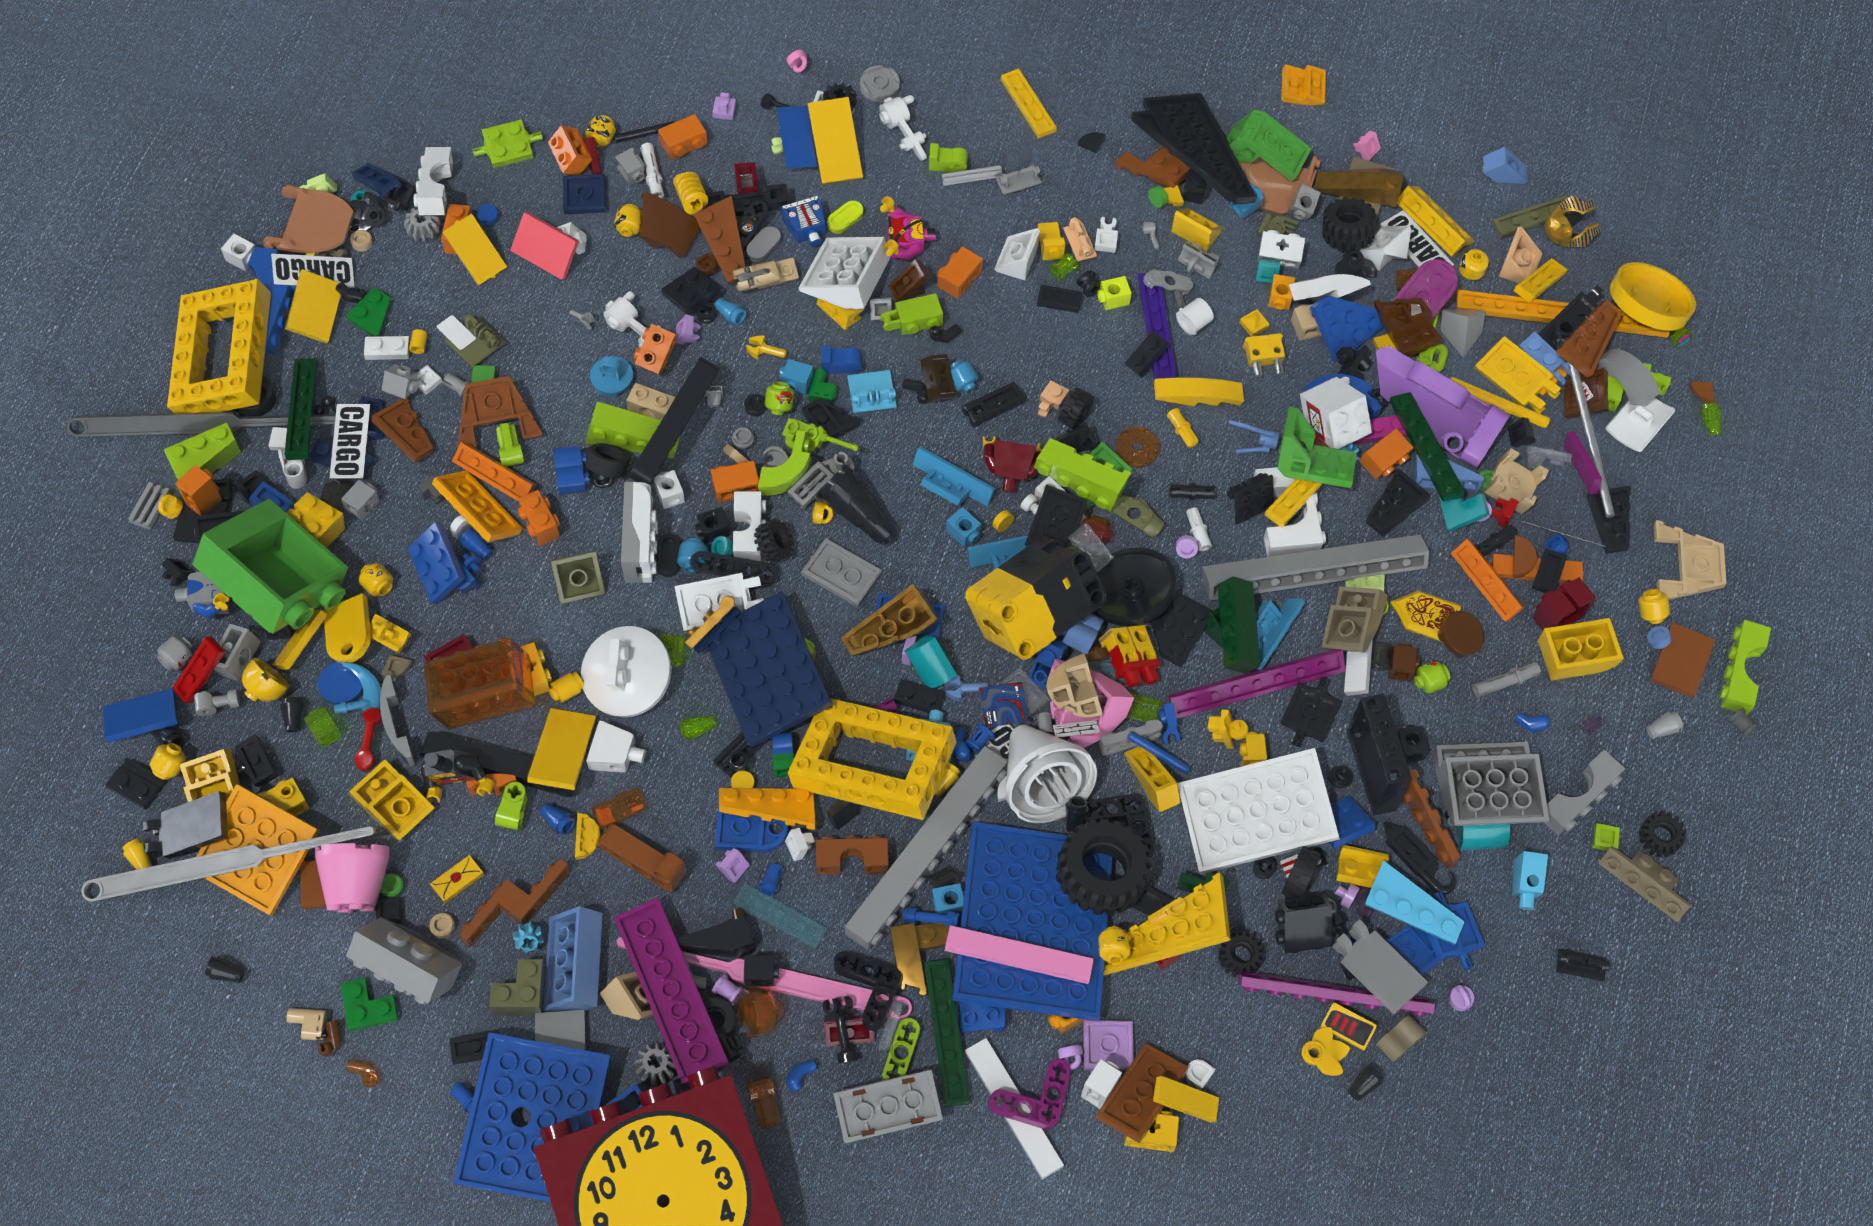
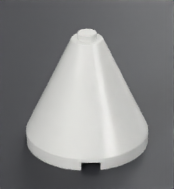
M1020 725L1011 732L1005 792L1009 806L1020 819L1031 823L1052 822L1066 816L1065 804L1070 798L1081 797L1086 800L1089 797L1096 783L1097 768L1093 759L1084 748L1028 725Z

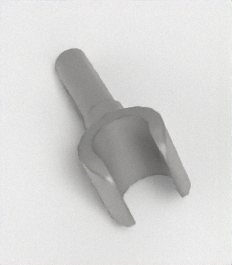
M1143 222V234H1150L1155 250L1160 249L1155 235V223Z
M573 309L569 312L571 315L579 318L588 330L592 329L589 325L590 323H597V320L590 312L581 314Z

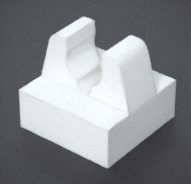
M800 828L791 830L785 840L794 861L803 859L807 850L812 847L811 843L815 842L811 832L802 834Z

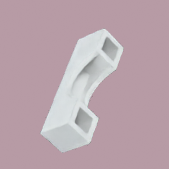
M426 147L424 156H421L422 168L418 170L419 181H416L417 194H414V206L418 207L419 215H445L447 206L445 186L437 182L452 176L453 157L451 147Z

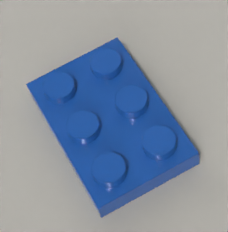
M434 522L408 547L430 603L438 604L465 579L442 523Z

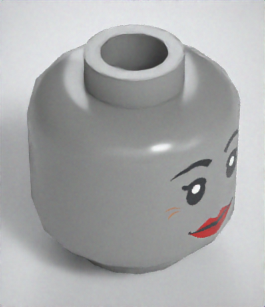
M172 636L158 648L159 656L157 659L169 671L171 669L180 670L193 657L190 650L193 646L184 637L179 639Z

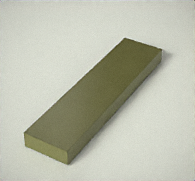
M1565 195L1495 218L1491 224L1500 239L1515 235L1518 227L1528 231L1543 226L1554 209L1568 197ZM1569 211V212H1566L1565 214L1574 213V212H1576V211Z

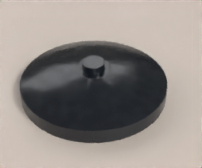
M1140 547L1123 549L1107 556L1095 567L1106 592V601L1094 612L1104 621L1120 626L1139 625L1158 617L1172 603L1177 591V577L1171 562L1155 550Z

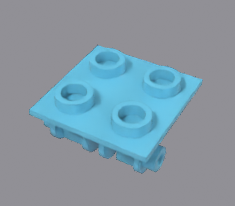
M890 370L847 375L853 413L897 408L895 389H893Z

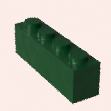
M1232 576L1217 584L1224 668L1246 674L1260 667L1253 582Z

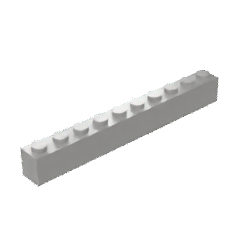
M1420 534L1203 566L1202 584L1209 601L1218 600L1217 584L1232 576L1253 582L1254 594L1375 575H1386L1426 569L1428 567L1429 550Z
M986 746L983 747L845 925V935L867 950L872 945H878L884 934L882 932L887 926L890 928L895 923L898 917L896 915L901 908L905 909L908 906L914 890L921 889L926 881L924 877L929 871L933 872L940 863V860H938L940 856L950 851L954 844L952 842L957 835L961 836L968 825L966 822L970 817L975 818L981 809L980 804L984 799L989 800L995 791L993 787L997 782L1001 783L1004 777L1007 776V760Z

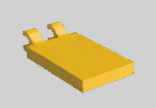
M1505 336L1475 365V370L1523 407L1529 404L1539 414L1546 409L1544 407L1546 403L1536 396L1542 389L1554 400L1560 395L1559 391L1561 388L1551 381L1554 375Z

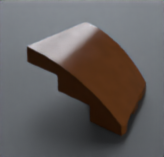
M642 192L643 208L640 212L641 226L639 237L654 249L665 246L677 257H684L700 228L697 220L672 203L649 192Z
M1422 298L1395 299L1394 302H1381L1380 299L1374 300L1375 309L1397 351L1409 357L1442 343V337L1432 325V312Z

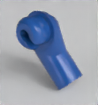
M1520 711L1514 720L1530 732L1545 730L1550 725V718L1546 714L1530 718Z
M956 728L954 732L956 745L953 753L962 762H967L972 755L969 747L964 742L967 732L963 728Z
M814 1059L792 1067L786 1078V1084L789 1085L791 1091L801 1089V1080L804 1075L817 1071Z

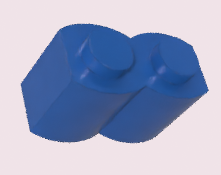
M580 445L554 448L559 495L585 492V485L589 484L588 471H583V465H586V453L581 452Z

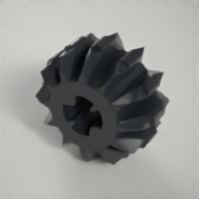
M835 82L833 86H827L826 91L823 93V101L849 97L851 113L853 108H856L857 94L856 91H853L851 85L845 86L844 82L838 85Z

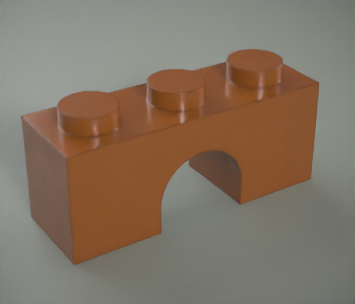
M877 835L864 839L848 836L845 839L823 837L821 840H816V874H840V865L849 856H855L862 860L864 874L887 873L888 840Z

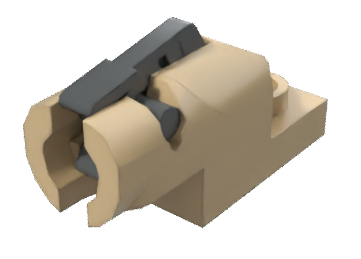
M794 258L777 262L773 260L733 270L734 280L738 279L739 281L736 285L738 292L754 288L760 290L799 279Z

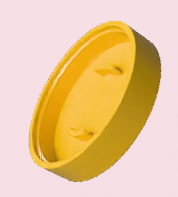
M1640 262L1626 263L1619 268L1610 283V294L1615 303L1633 319L1655 329L1665 331L1679 330L1687 324L1696 309V300L1692 292L1681 280L1671 273L1650 264Z

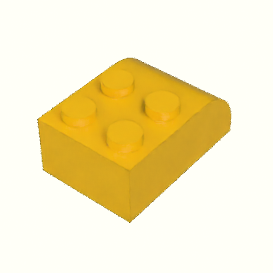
M1610 618L1544 628L1538 639L1551 681L1600 673L1617 666L1624 659Z

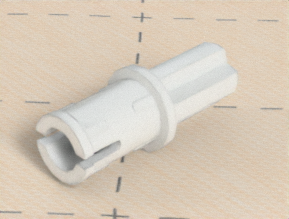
M1197 507L1188 509L1186 513L1192 528L1190 533L1197 539L1198 550H1209L1212 548V544L1207 534V525L1203 524Z

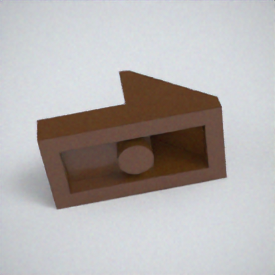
M915 259L888 285L895 301L900 302L924 294L926 291L922 283L929 278V275L921 260Z

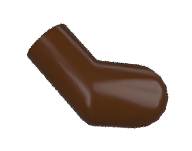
M338 1020L325 1023L328 1036L318 1046V1053L324 1057L334 1054L341 1045L342 1039Z

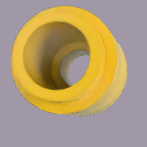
M577 672L568 673L550 683L551 689L548 691L555 702L559 701L562 704L581 693L584 683Z

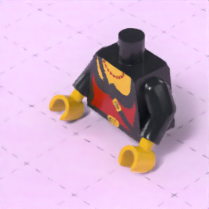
M456 749L425 754V761L421 766V774L425 787L429 788L426 799L430 803L432 797L437 798L438 803L440 802L442 789L436 785L476 780L480 782L477 788L479 795L484 796L486 791L488 794H491L494 782L489 778H485L486 773L479 763V756Z

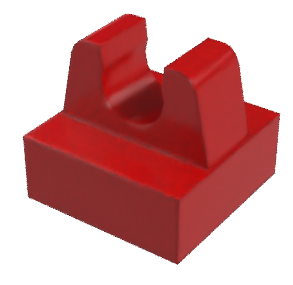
M1501 498L1497 499L1495 505L1500 507L1501 510L1492 508L1491 516L1499 521L1497 525L1503 528L1508 525L1519 503L1518 500L1510 498L1509 501Z

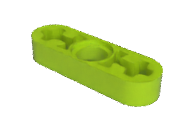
M905 1018L899 1023L883 1070L882 1080L890 1078L887 1074L893 1073L895 1064L899 1065L897 1076L907 1074L920 1034V1026L915 1019ZM908 1025H911L915 1033H910L907 1043L903 1041L905 1030L902 1028H907ZM899 1047H904L908 1051V1056L902 1060L897 1059L894 1051Z

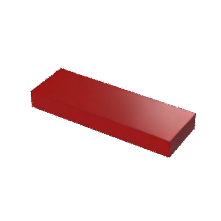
M212 636L204 638L173 686V690L186 704L194 701V695L199 693L225 653Z

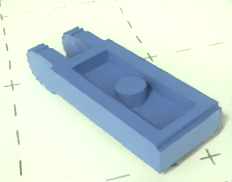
M1535 331L1519 345L1520 349L1551 372L1558 380L1559 385L1563 386L1566 380L1556 370L1561 368L1571 376L1565 359L1557 354Z

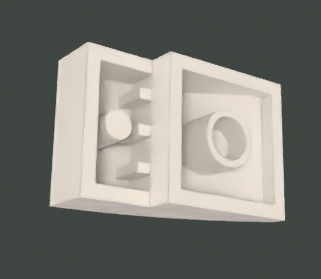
M1346 274L1323 276L1289 284L1294 301L1311 298L1312 302H1317L1324 295L1339 298L1371 285L1367 279Z

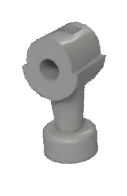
M237 689L228 690L227 695L212 696L206 691L194 695L195 713L198 716H211L216 713L217 707L228 704L231 708L240 707V697Z

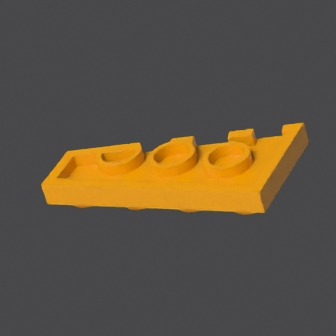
M719 788V812L743 817L755 815L764 821L771 822L772 819L785 821V825L795 826L797 823L807 825L806 829L815 830L814 794L812 792H808L805 789Z

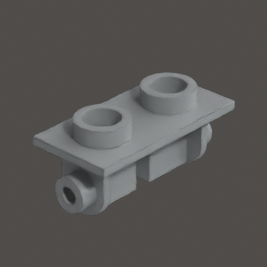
M1031 165L1018 172L1003 173L1001 177L996 178L1003 195L1042 184L1038 175L1040 174L1038 165Z

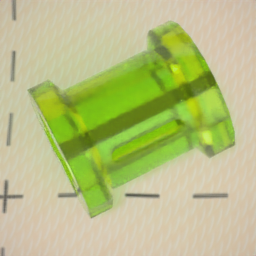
M1068 253L1063 255L1062 260L1050 265L1052 275L1059 281H1062L1064 276L1070 271H1075L1078 268L1076 260Z

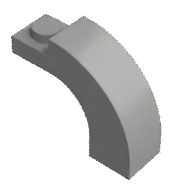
M1610 349L1602 355L1595 370L1605 368L1608 371V375L1618 380L1623 386L1630 404H1644L1660 394L1652 374L1635 356L1620 349Z

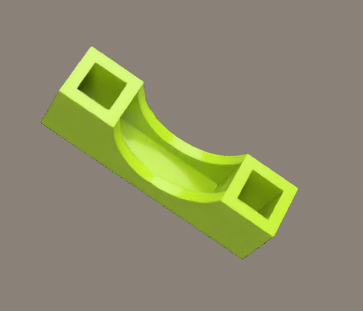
M1743 620L1739 627L1736 626L1732 634V639L1735 640L1734 646H1731L1728 652V659H1731L1730 665L1726 666L1723 675L1726 683L1722 686L1719 698H1722V708L1735 712L1744 708L1746 710L1745 713L1748 715L1755 707L1759 686L1748 677L1745 670V660L1761 656L1767 648L1771 627Z

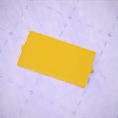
M472 213L460 221L456 220L454 225L442 232L477 285L482 284L489 278H495L497 273L507 267Z

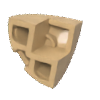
M1085 654L1065 661L1051 673L1047 680L1046 688L1051 700L1057 707L1069 710L1079 717L1103 715Z

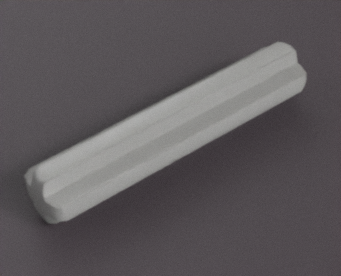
M1000 165L943 173L942 183L946 186L1001 177L1003 171Z

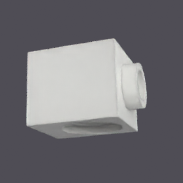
M233 234L221 248V251L227 262L247 272L249 269L247 264L255 244Z
M674 470L661 472L654 478L655 489L663 509L685 503L683 490Z

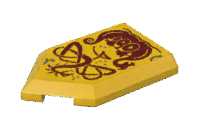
M1419 590L1390 602L1393 609L1397 611L1401 618V623L1406 630L1440 641L1438 631L1444 618L1453 612L1460 611L1462 605Z

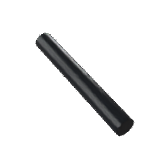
M674 121L615 134V143L657 134L658 129L674 123Z

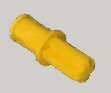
M1178 408L1172 409L1168 412L1167 417L1174 425L1175 433L1181 436L1188 448L1195 447L1199 440L1190 428V422H1186Z

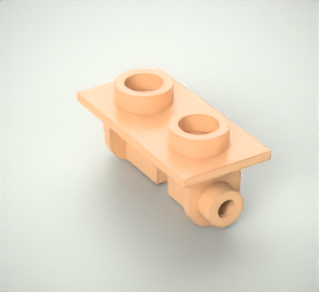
M1076 217L1072 218L1069 226L1063 227V230L1076 261L1079 262L1097 257L1083 222Z

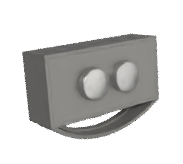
M381 917L355 931L346 957L353 960L354 966L360 969L367 968L374 972L373 976L376 979L382 980L387 984L393 983L397 991L405 992L408 996L414 995L415 1001L420 1004H429L451 990L462 965L456 957L431 940Z

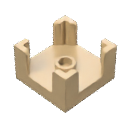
M1511 448L1499 458L1484 493L1496 500L1498 498L1508 501L1510 498L1518 500L1519 503L1515 511L1522 515L1534 505L1537 497L1533 496L1537 485L1546 478L1549 470L1541 465H1538L1532 471L1513 461L1520 453Z

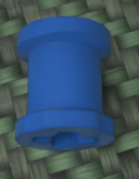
M978 724L976 732L970 739H966L965 743L972 751L979 754L989 740L995 738V735L984 725Z

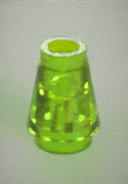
M1716 402L1702 405L1699 414L1709 432V436L1722 434L1721 407Z
M712 715L684 718V721L679 722L680 731L685 740H693L716 727Z

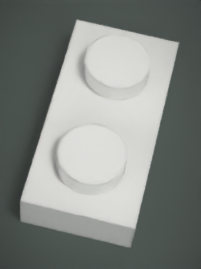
M409 336L365 337V360L409 359Z

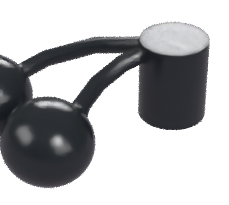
M325 396L322 404L325 407H331L336 413V408H333V397ZM317 405L314 407V415L324 414L325 409L323 406Z

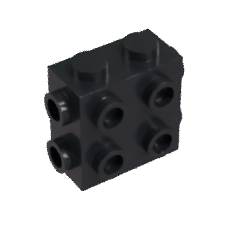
M1325 893L1278 900V910H1275L1278 930L1275 931V938L1277 944H1281L1285 954L1332 947V937L1335 936V926L1332 922V916H1335L1334 903L1329 901Z

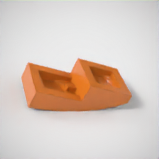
M486 774L485 778H489L494 782L493 788L496 796L502 795L509 783L517 782L515 775ZM476 780L466 781L470 795H477V788L480 782Z

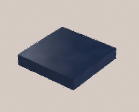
M605 174L563 176L564 214L606 212Z

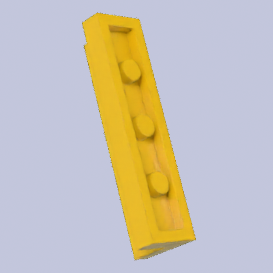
M1407 186L1399 196L1397 204L1451 257H1455L1464 246H1471L1475 242L1419 186Z

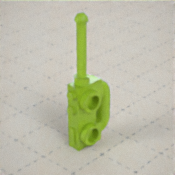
M1441 309L1432 319V325L1435 329ZM1438 344L1419 352L1416 361L1427 365L1437 372H1441L1446 364L1448 349L1445 345ZM1434 353H1439L1437 363L1432 361Z
M788 418L782 434L786 437L785 444L792 450L797 430L806 431L807 439L810 440L808 453L814 452L816 448L820 449L822 443L827 441L852 449L853 451H858L859 449L857 444L854 445L830 437L821 426L815 427V424L811 423L809 425Z

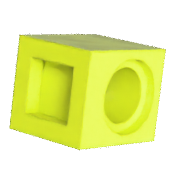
M1125 276L1101 281L1097 296L1099 302L1103 303L1105 310L1130 305L1132 293Z

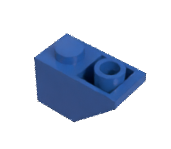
M1057 637L1048 646L1039 650L1028 678L1029 682L1047 689V678L1055 659L1064 661L1069 648L1068 645L1062 642V638Z

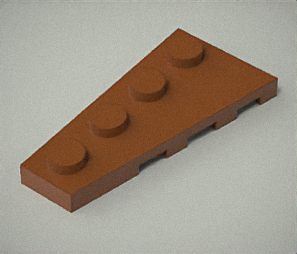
M732 196L694 214L729 285L738 281V279L734 280L733 270L746 267Z
M1414 769L1410 771L1412 781L1402 798V802L1411 809L1412 818L1424 830V837L1428 843H1432L1438 860L1449 869L1456 866L1461 857L1447 829H1441V817L1437 809L1430 808L1427 798L1429 794L1425 787L1420 788L1416 780L1419 774Z

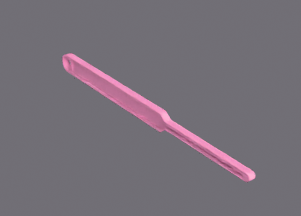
M619 937L617 939L618 947L626 949L622 937ZM682 951L688 964L727 973L732 981L744 984L743 959L737 958L731 962H725ZM779 968V979H774V987H760L819 1002L829 999L831 1005H833V998L841 997V1003L844 1008L846 1006L844 996H850L853 1001L851 1009L861 1012L864 1011L872 993L870 989ZM884 994L875 997L880 1003H885L889 1000ZM896 996L887 1018L899 1021L908 1018L912 1011L910 1001L904 997ZM898 1002H903L907 1004L909 1010L905 1015L899 1016L893 1012V1006ZM875 1009L874 1015H878V1010Z

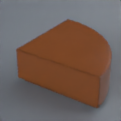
M1690 382L1689 389L1692 394L1702 399L1704 403H1714L1715 397L1712 382Z

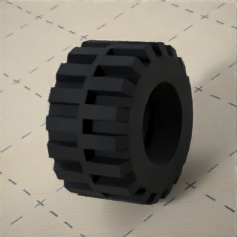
M1345 197L1342 200L1337 199L1334 203H1329L1323 213L1322 236L1325 238L1326 244H1330V247L1337 248L1339 251L1346 250V252H1351V249L1359 251L1360 248L1364 249L1367 247V244H1371L1375 237L1376 214L1375 209L1371 208L1372 205L1365 203V200H1357L1354 197L1352 199Z

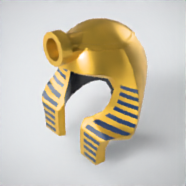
M1570 196L1560 203L1545 222L1547 237L1555 244L1564 247H1586L1597 234L1601 233L1599 223L1596 222L1585 227L1580 234H1573L1572 226L1580 221L1585 213L1595 209L1593 199L1582 201L1577 196ZM1569 211H1576V213L1565 214Z

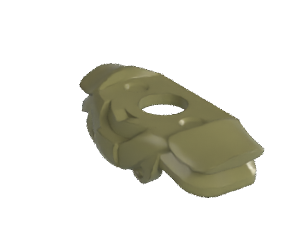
M1121 494L1111 512L1107 510L1151 538L1157 537L1164 525V522L1143 499ZM1137 508L1140 511V516L1137 519L1129 518L1127 515L1129 509Z

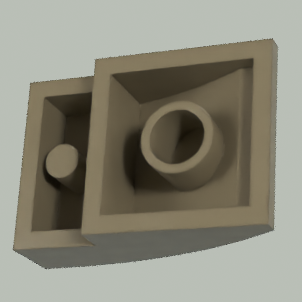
M1340 586L1336 605L1330 606L1321 648L1364 653L1378 629L1388 595L1381 589Z

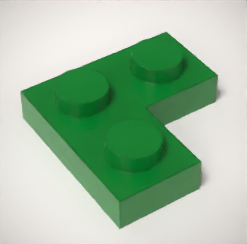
M366 978L341 983L349 1032L399 1021L394 995L370 1000Z

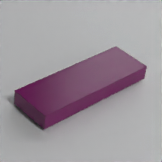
M1568 432L1564 449L1590 495L1598 493L1602 477L1576 432Z

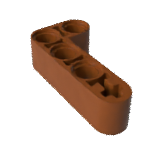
M614 824L609 825L596 843L605 853L668 892H673L686 874L685 863L678 856L671 852L663 855Z

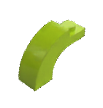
M797 430L792 454L785 463L777 467H762L758 483L759 492L761 491V495L772 496L787 492L809 471L812 460L810 453H808L810 440L807 439L806 431Z

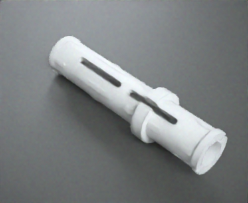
M644 143L640 149L647 174L646 183L650 188L651 194L663 198L664 192L661 184L663 179L658 171L654 146L651 143Z

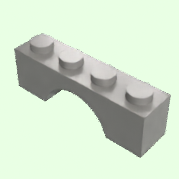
M1603 750L1589 763L1583 772L1587 781V793L1578 797H1568L1558 793L1547 804L1550 821L1544 823L1558 836L1564 830L1566 832L1571 831L1578 823L1575 820L1580 815L1584 818L1593 809L1591 804L1594 801L1601 802L1608 794L1606 790L1610 786L1614 789L1623 780L1621 774L1626 768L1607 751Z

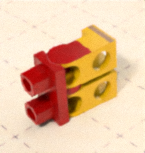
M1145 625L1130 626L1128 628H1110L1099 639L1101 646L1108 649L1112 666L1116 670V678H1124L1128 688L1139 685L1142 682L1140 676H1142L1145 685H1152L1159 680L1156 668L1161 663L1159 659H1156V653Z

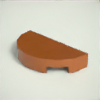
M1515 535L1513 538V578H1520L1534 568L1537 554L1531 542L1524 537Z

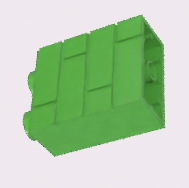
M270 498L203 533L192 564L204 576L212 580V583L229 598L232 597V600L247 614L252 615L256 622L272 634L287 625H290L293 629H299L311 618L314 609L322 606L326 610H331L343 599L346 593L341 584L348 567Z

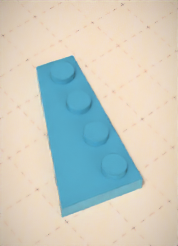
M1383 860L1364 905L1455 945L1464 921Z

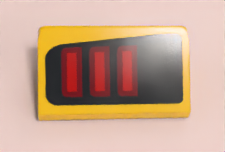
M1333 1002L1320 1028L1331 1027L1333 1035L1364 1051L1377 1025Z

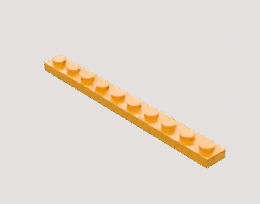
M1459 289L1456 293V309L1485 310L1486 316L1550 323L1569 304L1535 299L1529 303L1522 297ZM1619 309L1623 313L1614 331L1668 338L1670 331L1644 325L1630 317L1622 309Z

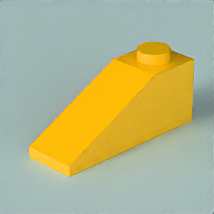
M1140 746L1124 752L1125 758L1148 799L1159 812L1180 804L1177 782L1153 754Z

